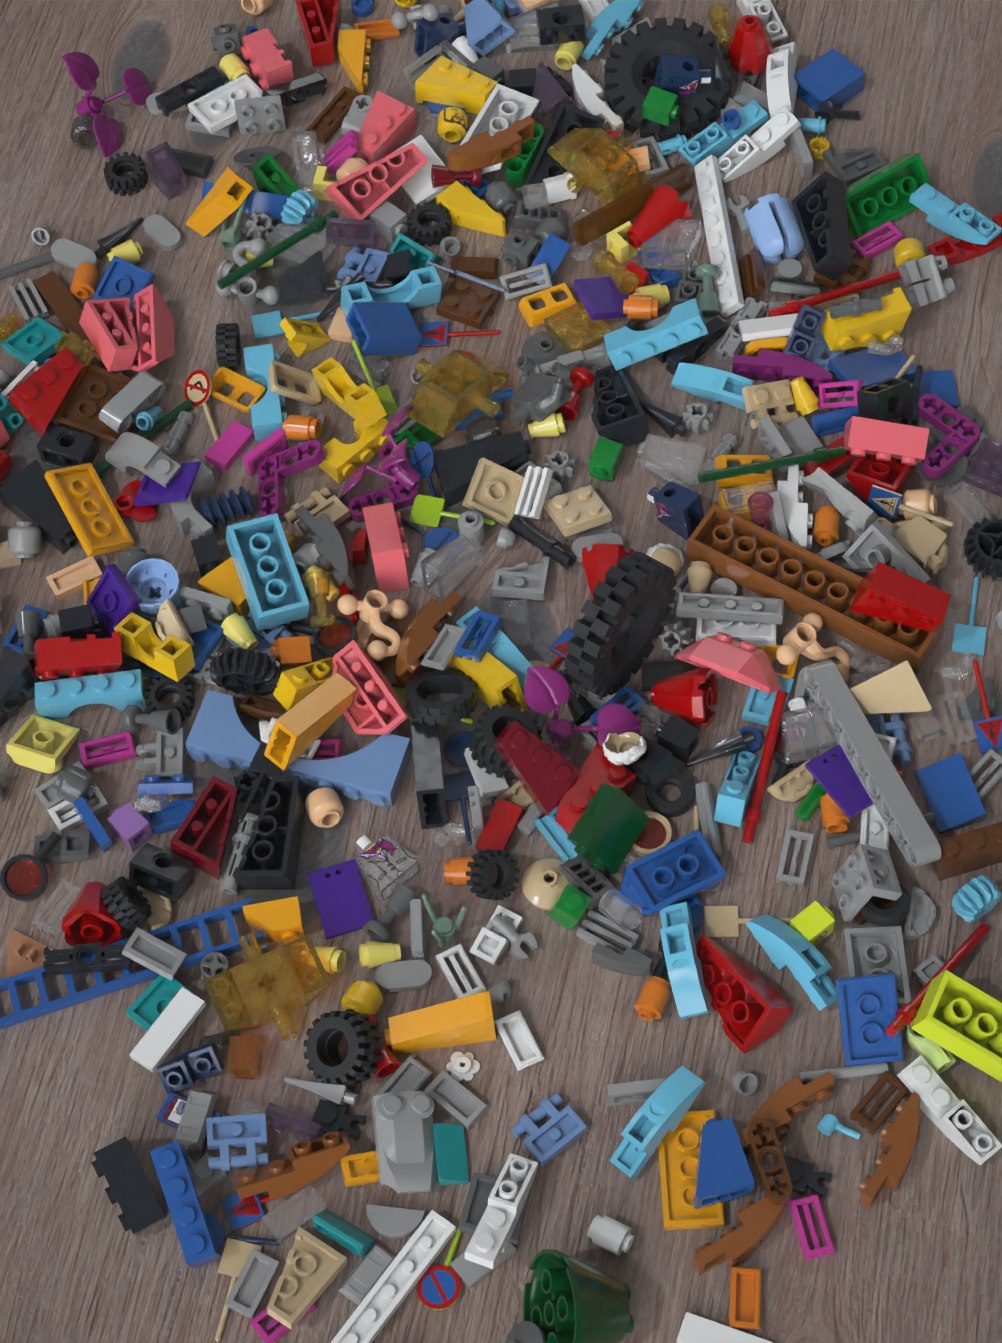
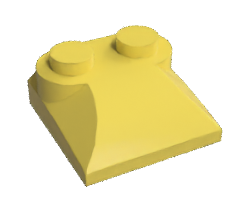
M31 714L6 744V750L16 764L46 774H52L62 768L63 757L80 734V729Z

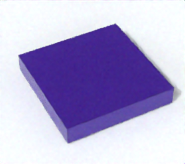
M618 276L575 279L573 287L591 320L628 317V314H623L624 299L629 298V295Z
M108 564L86 603L90 605L93 613L98 614L100 624L108 636L112 638V632H115L114 627L131 612L134 613L141 600L117 565Z

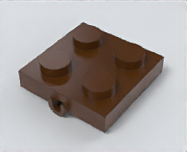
M457 276L437 305L436 315L480 329L487 317L493 316L495 305L501 297V291Z

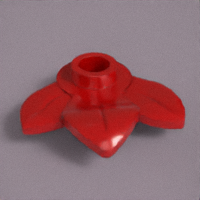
M132 481L123 487L122 494L116 496L113 504L123 518L130 517L137 522L153 520L156 518V513L153 509L158 504L136 507L133 503L141 481Z

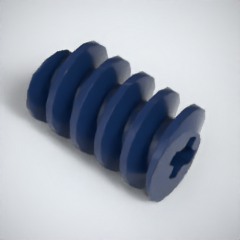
M243 486L239 487L238 495L233 489H230L229 498L223 492H220L219 501L213 495L210 496L209 504L203 498L200 499L203 517L214 528H217L218 519L224 525H227L228 516L234 522H237L238 513L246 519L247 510L253 516H256L250 491L248 489L247 492Z

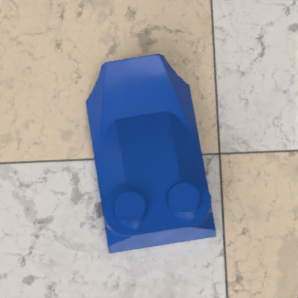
M697 829L625 866L624 879L619 892L634 917L653 915L667 906L674 905L703 890L715 889L722 880L726 879V873L703 835Z

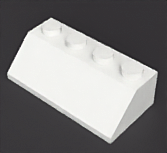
M497 83L460 145L469 141L473 136L485 131L494 136L498 131H503L512 126L517 120H522L527 116L531 117L539 104V100ZM504 162L480 168L481 174L501 169Z

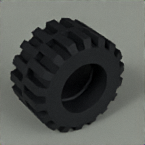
M503 704V707L494 705L492 709L487 708L483 711L482 715L480 714L470 738L469 751H472V759L478 760L477 766L480 769L486 768L485 773L489 775L492 772L496 773L498 778H502L503 775H506L507 778H513L515 775L493 744L496 737L500 735L509 721H517L542 741V736H540L542 732L541 727L536 726L538 721L535 718H530L528 711L525 710L523 712L520 710L521 707L515 706L512 708L509 704Z
M330 1011V1013L321 1014V1019H315L312 1022L313 1028H308L306 1032L308 1040H304L303 1045L307 1046V1052H304V1059L309 1060L307 1067L309 1070H314L313 1076L316 1079H322L321 1082L332 1085L361 1084V1081H367L371 1078L370 1073H375L378 1069L375 1065L376 1062H381L382 1056L379 1053L380 1050H383V1043L379 1042V1039L382 1037L381 1032L375 1031L376 1023L369 1021L370 1017L364 1014L347 1011ZM345 1035L348 1041V1053L342 1062L338 1047L342 1036Z

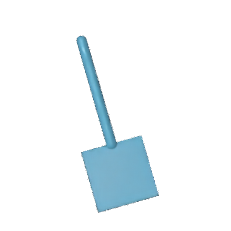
M280 310L251 316L256 340L284 334V330L279 325L283 320L281 319ZM321 312L290 318L306 320L318 317Z
M977 576L974 577L968 625L955 623L951 651L984 656L987 627L974 626L979 577Z

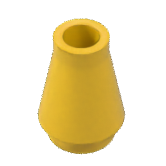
M804 376L790 381L796 411H799L801 416L820 408L818 404L820 400L807 384Z

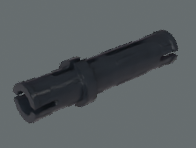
M515 515V518L513 517L510 520L508 528L541 550L545 557L555 560L566 570L574 565L576 556L563 548L558 540L546 536L519 515Z

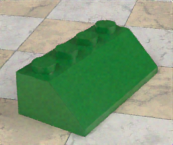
M919 153L905 154L845 187L848 230L856 238L863 236L888 221L893 222L917 208L909 202L910 195L924 183L932 186Z

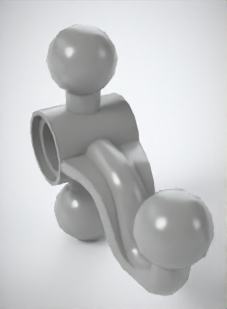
M434 3L415 5L410 7L407 14L402 11L395 12L391 17V23L397 29H404L408 23H413V28L416 30L417 19L424 18L427 21H435L440 13H449L452 16V10L446 4L438 6Z
M262 238L240 242L233 250L235 263L241 267L249 262L242 256V253L246 250H249L256 257L264 253L268 249L267 242ZM256 269L248 273L246 277L237 280L236 284L232 283L223 290L218 287L217 282L215 283V291L218 295L227 297L230 294H237L240 302L246 306L256 304L259 298L268 305H274L280 299V291L276 287L267 286L264 289L257 287L255 282ZM245 289H253L251 293L243 294Z

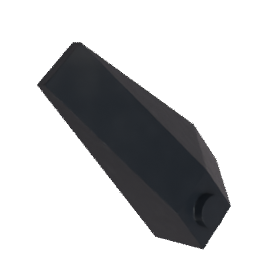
M562 101L524 185L545 194L543 179L567 172L595 143L605 120Z
M613 365L596 370L594 382L595 396L592 402L593 412H591V419L598 435L621 443L626 447L650 440L651 435L646 415L622 369L616 371Z

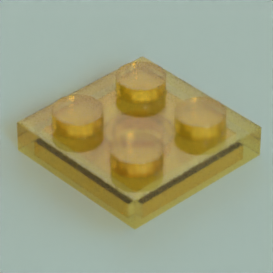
M582 301L545 318L543 325L569 353L578 350L582 352L604 342L603 335L613 332L602 319L591 320Z

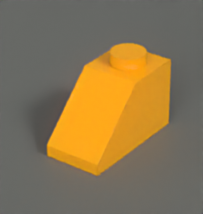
M298 896L242 906L246 922L260 932L263 931L266 936L277 943L289 944L305 938Z

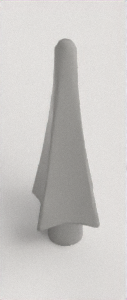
M288 1076L284 1078V1082L312 1092L346 1107L347 1103L356 1105L359 1099V1095L351 1092L352 1088H347L346 1085L312 1082Z

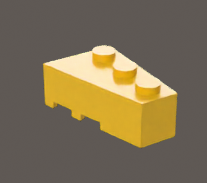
M440 56L415 81L416 103L423 104L424 101L445 104L465 108L466 113L478 115L498 82L444 56Z
M897 287L893 289V294L881 297L882 311L860 314V317L851 315L831 319L830 312H826L827 315L820 327V331L830 351L897 342L912 309L902 289Z

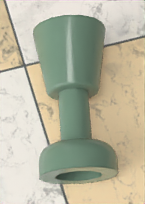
M703 264L696 267V277L703 281V292L699 295L698 305L704 319H713L717 315L720 316L717 295L713 292V280L719 277L720 268L713 264Z

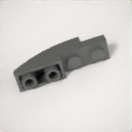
M301 505L295 510L299 519L296 524L305 535L308 533L311 535L310 538L319 554L316 558L325 570L330 569L332 571L331 575L339 585L344 583L350 590H353L355 588L353 563L337 528L325 513L316 519Z

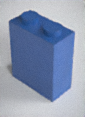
M832 48L795 73L794 78L798 84L796 96L815 112H819L818 104L825 101H832L834 108H837L864 89L865 73L860 67L850 62L845 55Z
M353 302L345 319L362 356L414 355L418 345L421 343V332L418 330L405 302Z

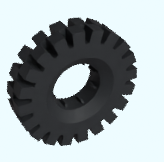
M666 17L655 18V27L650 28L647 21L636 25V34L629 29L621 35V44L618 42L614 43L610 49V57H607L605 63L606 100L609 107H612V111L624 120L625 129L631 133L640 129V137L642 138L651 137L654 133L659 134V142L671 139V134L674 133L680 134V136L685 135L686 139L690 138L691 129L698 134L707 128V121L713 123L720 117V108L725 109L728 102L730 86L729 91L726 93L720 92V88L715 89V58L712 41L714 38L718 40V37L710 30L703 34V26L694 21L689 28H686V19L674 17L672 26H667ZM721 43L719 47L731 74L730 60L727 59V51ZM660 55L696 57L699 69L711 70V82L698 84L693 96L678 98L680 112L676 119H672L669 127L643 118L642 105L649 92L644 86L646 85L645 77L658 67Z
M635 551L631 552L630 556L625 555L619 559L617 567L613 565L605 573V583L599 581L592 590L594 599L592 602L586 600L580 611L585 615L582 619L576 620L571 632L575 636L568 641L566 652L569 654L565 658V668H567L566 675L571 681L597 696L607 697L608 694L613 695L616 693L619 686L623 688L630 681L631 673L636 674L642 667V657L648 658L654 649L653 639H659V635L664 630L661 622L669 618L672 610L669 604L675 599L676 590L673 588L677 584L676 576H674L675 572L672 568L642 552Z

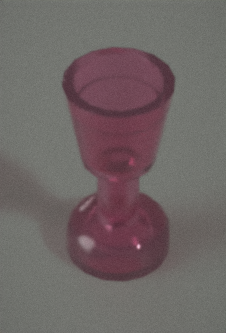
M764 492L753 493L748 499V508L752 518L750 522L771 532V524L767 519L773 507V499L769 494Z

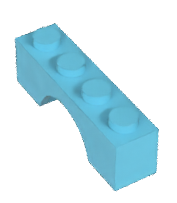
M429 266L412 270L402 282L386 289L371 288L365 281L342 286L341 307L345 317H347L353 302H405L408 310L439 303L442 283L435 267Z
M696 298L672 307L669 316L656 327L644 331H634L625 326L603 336L607 354L617 371L706 335L708 330L703 313Z
M272 344L243 348L248 379L265 386L267 390L265 396L258 403L250 406L256 441L266 439L279 428L283 430V422L288 418L287 411L282 412V407L286 406L285 396L270 391L269 366L272 361L280 362L279 353H274ZM277 378L278 385L284 387L283 380Z
M140 669L35 683V706L40 717L50 720L68 718L73 710L88 704L111 705L120 711H123L128 705L147 708L144 696L146 684Z

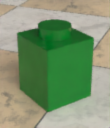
M651 86L642 105L643 118L669 127L672 119H676L680 112L678 95Z
M599 437L589 459V476H593L598 480L613 482L623 460V444Z
M567 884L559 893L547 916L571 930L579 922L592 898Z

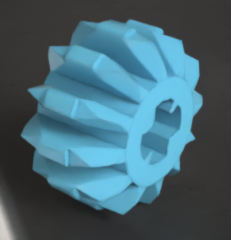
M301 189L293 192L291 197L287 198L286 204L283 205L284 210L281 212L282 222L289 228L297 231L308 226V222L317 216L316 212L319 209L318 199Z
M984 875L978 876L965 883L958 890V893L953 896L951 905L959 917L971 923L975 920H980L982 916L987 915L990 910L994 909V906L1000 900L1001 892L997 889V885L990 881L988 877Z

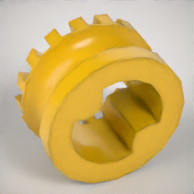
M814 137L809 142V151L812 159L824 160L823 151L829 150L830 142L826 138L816 137L815 139Z

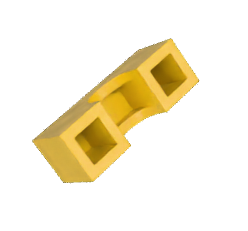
M382 418L377 424L365 428L355 420L353 426L355 437L358 441L352 444H343L334 437L324 445L327 450V456L319 464V467L336 482L341 483L357 468L369 462L380 450L381 446L391 442L387 435L384 437L381 435L388 421Z
M133 612L114 627L115 632H120L121 651L176 682H179L195 667L191 644L173 634H170L165 640L161 641L154 633L151 622Z

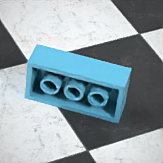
M278 514L227 526L226 542L257 631L307 618L310 604Z

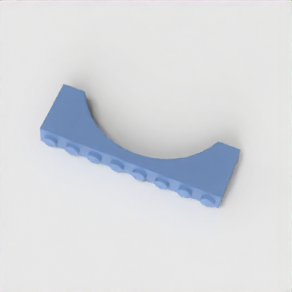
M207 690L185 743L189 757L198 762H213L223 768L233 767L242 771L244 769L251 771L248 768L261 743L253 738L241 723L232 695ZM389 733L381 735L368 746L342 757L326 760L297 758L282 772L281 776H300L305 787L331 788L336 793L343 794L352 800L359 798L370 801L377 806L387 805L393 807L412 754L411 740L407 737Z

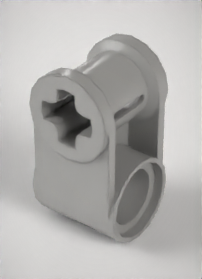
M359 95L353 100L349 112L342 123V136H345L351 129L358 132L359 135L373 102L370 96Z

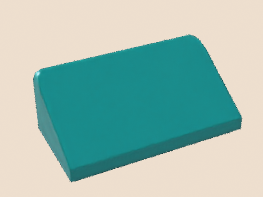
M401 233L398 234L388 252L393 254L409 249L419 262V269L431 266L427 264L428 261L438 264L442 259Z
M444 1123L433 1124L440 1186L469 1183L464 1126Z
M325 1210L312 1217L317 1231L361 1258L366 1256L375 1243L373 1237L331 1211Z

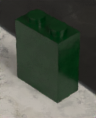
M602 783L567 839L575 846L574 851L590 860L589 865L601 873L606 870L616 874L650 818L621 789Z

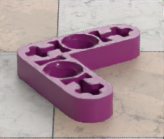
M925 394L918 401V414L947 436L925 456L923 461V473L927 477L935 479L943 476L978 444L980 428L976 423L938 396ZM951 417L956 422L949 425L945 424L942 419ZM954 446L958 449V452L949 454L945 451V448Z
M310 440L267 456L260 462L258 466L259 514L262 517L276 513L279 520L283 517L285 513L284 477L321 464L327 456V450L320 442ZM297 456L296 461L292 465L288 466L289 460L292 457ZM276 485L275 490L272 493L267 494L268 489L271 486Z
M391 442L385 443L380 447L381 463L389 456L387 454L391 453L394 449ZM394 464L385 468L384 471L393 475L390 470ZM388 479L391 484L390 486L351 499L348 504L351 514L350 518L355 522H365L363 511L359 512L356 508L369 507L371 502H373V506L379 505L377 501L383 497L391 500L394 511L412 506L415 497L419 494L417 483L408 490L411 495L407 496L404 493L402 484L398 481L393 483Z

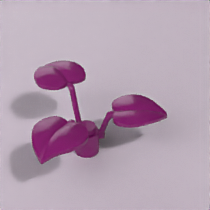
M82 52L65 54L62 56V59L68 67L72 80L78 88L88 91L81 97L82 100L77 102L76 112L82 119H93V130L102 154L106 158L122 145L123 132L115 119H108L107 114L100 113L103 104L129 93L133 104L138 106L145 105L148 96L153 94L152 86L143 72L137 68H129L124 71L122 78L127 89L103 100L99 97L90 96L97 87L95 80L100 75L96 62L89 55Z
M408 404L395 414L381 434L383 437L387 435L394 446L390 456H387L382 461L378 469L367 462L357 468L348 477L339 497L342 503L344 495L359 482L364 474L370 471L390 479L393 483L398 481L407 490L421 477V474L410 465L411 462L406 458V448L409 440L406 438L397 444L393 437L395 428L403 420L406 413L414 410L413 405ZM394 464V466L390 470L393 473V475L382 471L383 469Z
M531 666L527 668L524 686L525 701L532 711L540 714L549 713L554 708V714L551 717L552 720L547 724L546 733L552 739L555 747L553 748L548 743L545 744L570 763L571 759L568 754L559 751V741L568 739L572 732L598 731L597 740L601 746L609 733L620 735L625 732H634L639 735L642 728L641 722L627 707L615 703L608 704L600 709L597 714L598 726L572 727L568 720L558 718L560 711L558 704L566 702L570 695L569 686L564 677L546 667Z

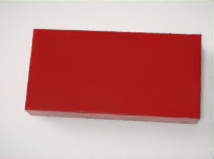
M498 798L475 848L479 851L486 849L505 851L524 812L523 808Z

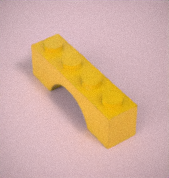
M332 357L311 370L321 392L365 428L377 424L380 419L387 415L376 391L366 383L357 387L343 366Z

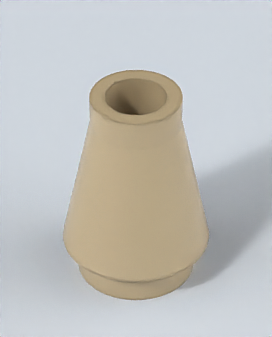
M694 561L687 569L689 592L706 594L713 575L711 565L703 561Z

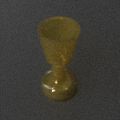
M717 4L708 10V17L713 30L717 32L718 43H722L727 51V44L731 37L730 34L726 33L729 25L730 10L726 5Z
M605 249L598 252L592 262L593 268L601 274L609 272L611 280L622 294L631 293L638 285V275L622 266H616L615 255L610 250Z
M330 571L305 574L311 597L315 598L317 615L312 616L310 619L311 627L336 625V617L333 614L327 613L326 597L329 596Z

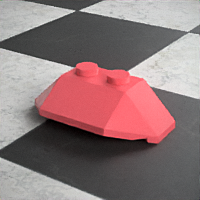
M154 284L149 285L134 295V305L130 310L133 315L132 326L135 327L138 345L131 370L138 373L143 370L147 371L175 355L173 315Z
M717 632V635L707 636L676 653L675 659L700 668H712L716 674L766 693L776 692L782 686L765 651L757 649L755 643L732 640L733 636L724 632Z
M352 640L333 656L334 668L332 676L338 673L357 688L351 706L343 713L357 735H386L408 718L405 703L382 670L355 640Z

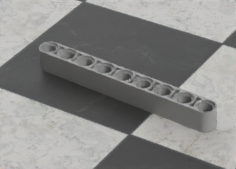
M825 660L805 666L802 676L806 687L909 866L916 868L941 859V848L935 835L832 660Z

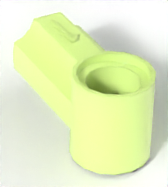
M913 1020L907 1025L905 1035L907 1044L912 1049H915L919 1055H922L937 1074H942L955 1064L956 1059L950 1051L924 1036L916 1035L913 1029H911Z

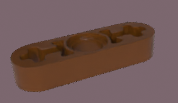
M757 1118L748 1126V1142L767 1200L775 1205H783L792 1196V1182L773 1124L767 1119ZM757 1128L767 1132L765 1138L767 1146L763 1148L760 1136L755 1135ZM772 1154L778 1159L779 1163L774 1168H766L761 1163L762 1157ZM778 1175L779 1186L782 1188L786 1187L783 1195L778 1196L776 1191L771 1192L774 1189L773 1176Z

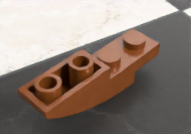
M527 116L522 120H517L505 130L498 131L494 136H491L487 131L473 136L469 141L460 146H455L448 152L447 168L450 171L485 168L502 163L521 154L522 143L534 137L535 121L530 116Z
M454 590L440 604L431 598L417 612L407 626L401 639L396 659V674L399 677L406 670L412 673L420 665L421 661L418 658L421 655L425 657L439 635L437 630L443 625L440 619L442 617L448 619L458 609L454 604L461 596Z
M828 1071L806 1085H803L797 1076L774 1092L760 1106L744 1129L740 1143L745 1156H753L747 1138L748 1126L753 1120L757 1118L769 1120L775 1128L778 1141L782 1140L791 1130L792 1118L790 1116L796 1118L805 1113L809 1105L816 1101L823 1103L833 1095L835 1079ZM757 1128L755 1135L760 1136L763 1148L766 1144L767 1132Z
M915 1092L912 1093L908 1100L905 1098L901 1100L895 1111L898 1116L893 1123L888 1121L879 1135L883 1138L880 1147L883 1151L874 1164L877 1170L872 1177L866 1175L858 1189L861 1191L859 1203L869 1209L885 1185L896 1192L910 1164L917 1139L920 1117L919 1095Z
M329 1132L321 1138L312 1141H299L294 1146L286 1148L289 1159L274 1160L266 1166L256 1169H244L239 1174L232 1176L239 1199L267 1191L272 1201L295 1192L315 1181L330 1170L350 1150V1144L344 1132Z
M775 1185L771 1192L776 1191L778 1196L783 1195L786 1187L779 1188L778 1185ZM764 1193V1198L756 1203L749 1201L744 1204L737 1214L736 1224L739 1228L736 1229L735 1226L730 1227L720 1235V1240L712 1245L710 1242H707L695 1251L696 1255L693 1256V1266L698 1274H703L723 1260L731 1268L736 1267L747 1259L768 1238L780 1220L787 1203L783 1205L772 1204L767 1200Z

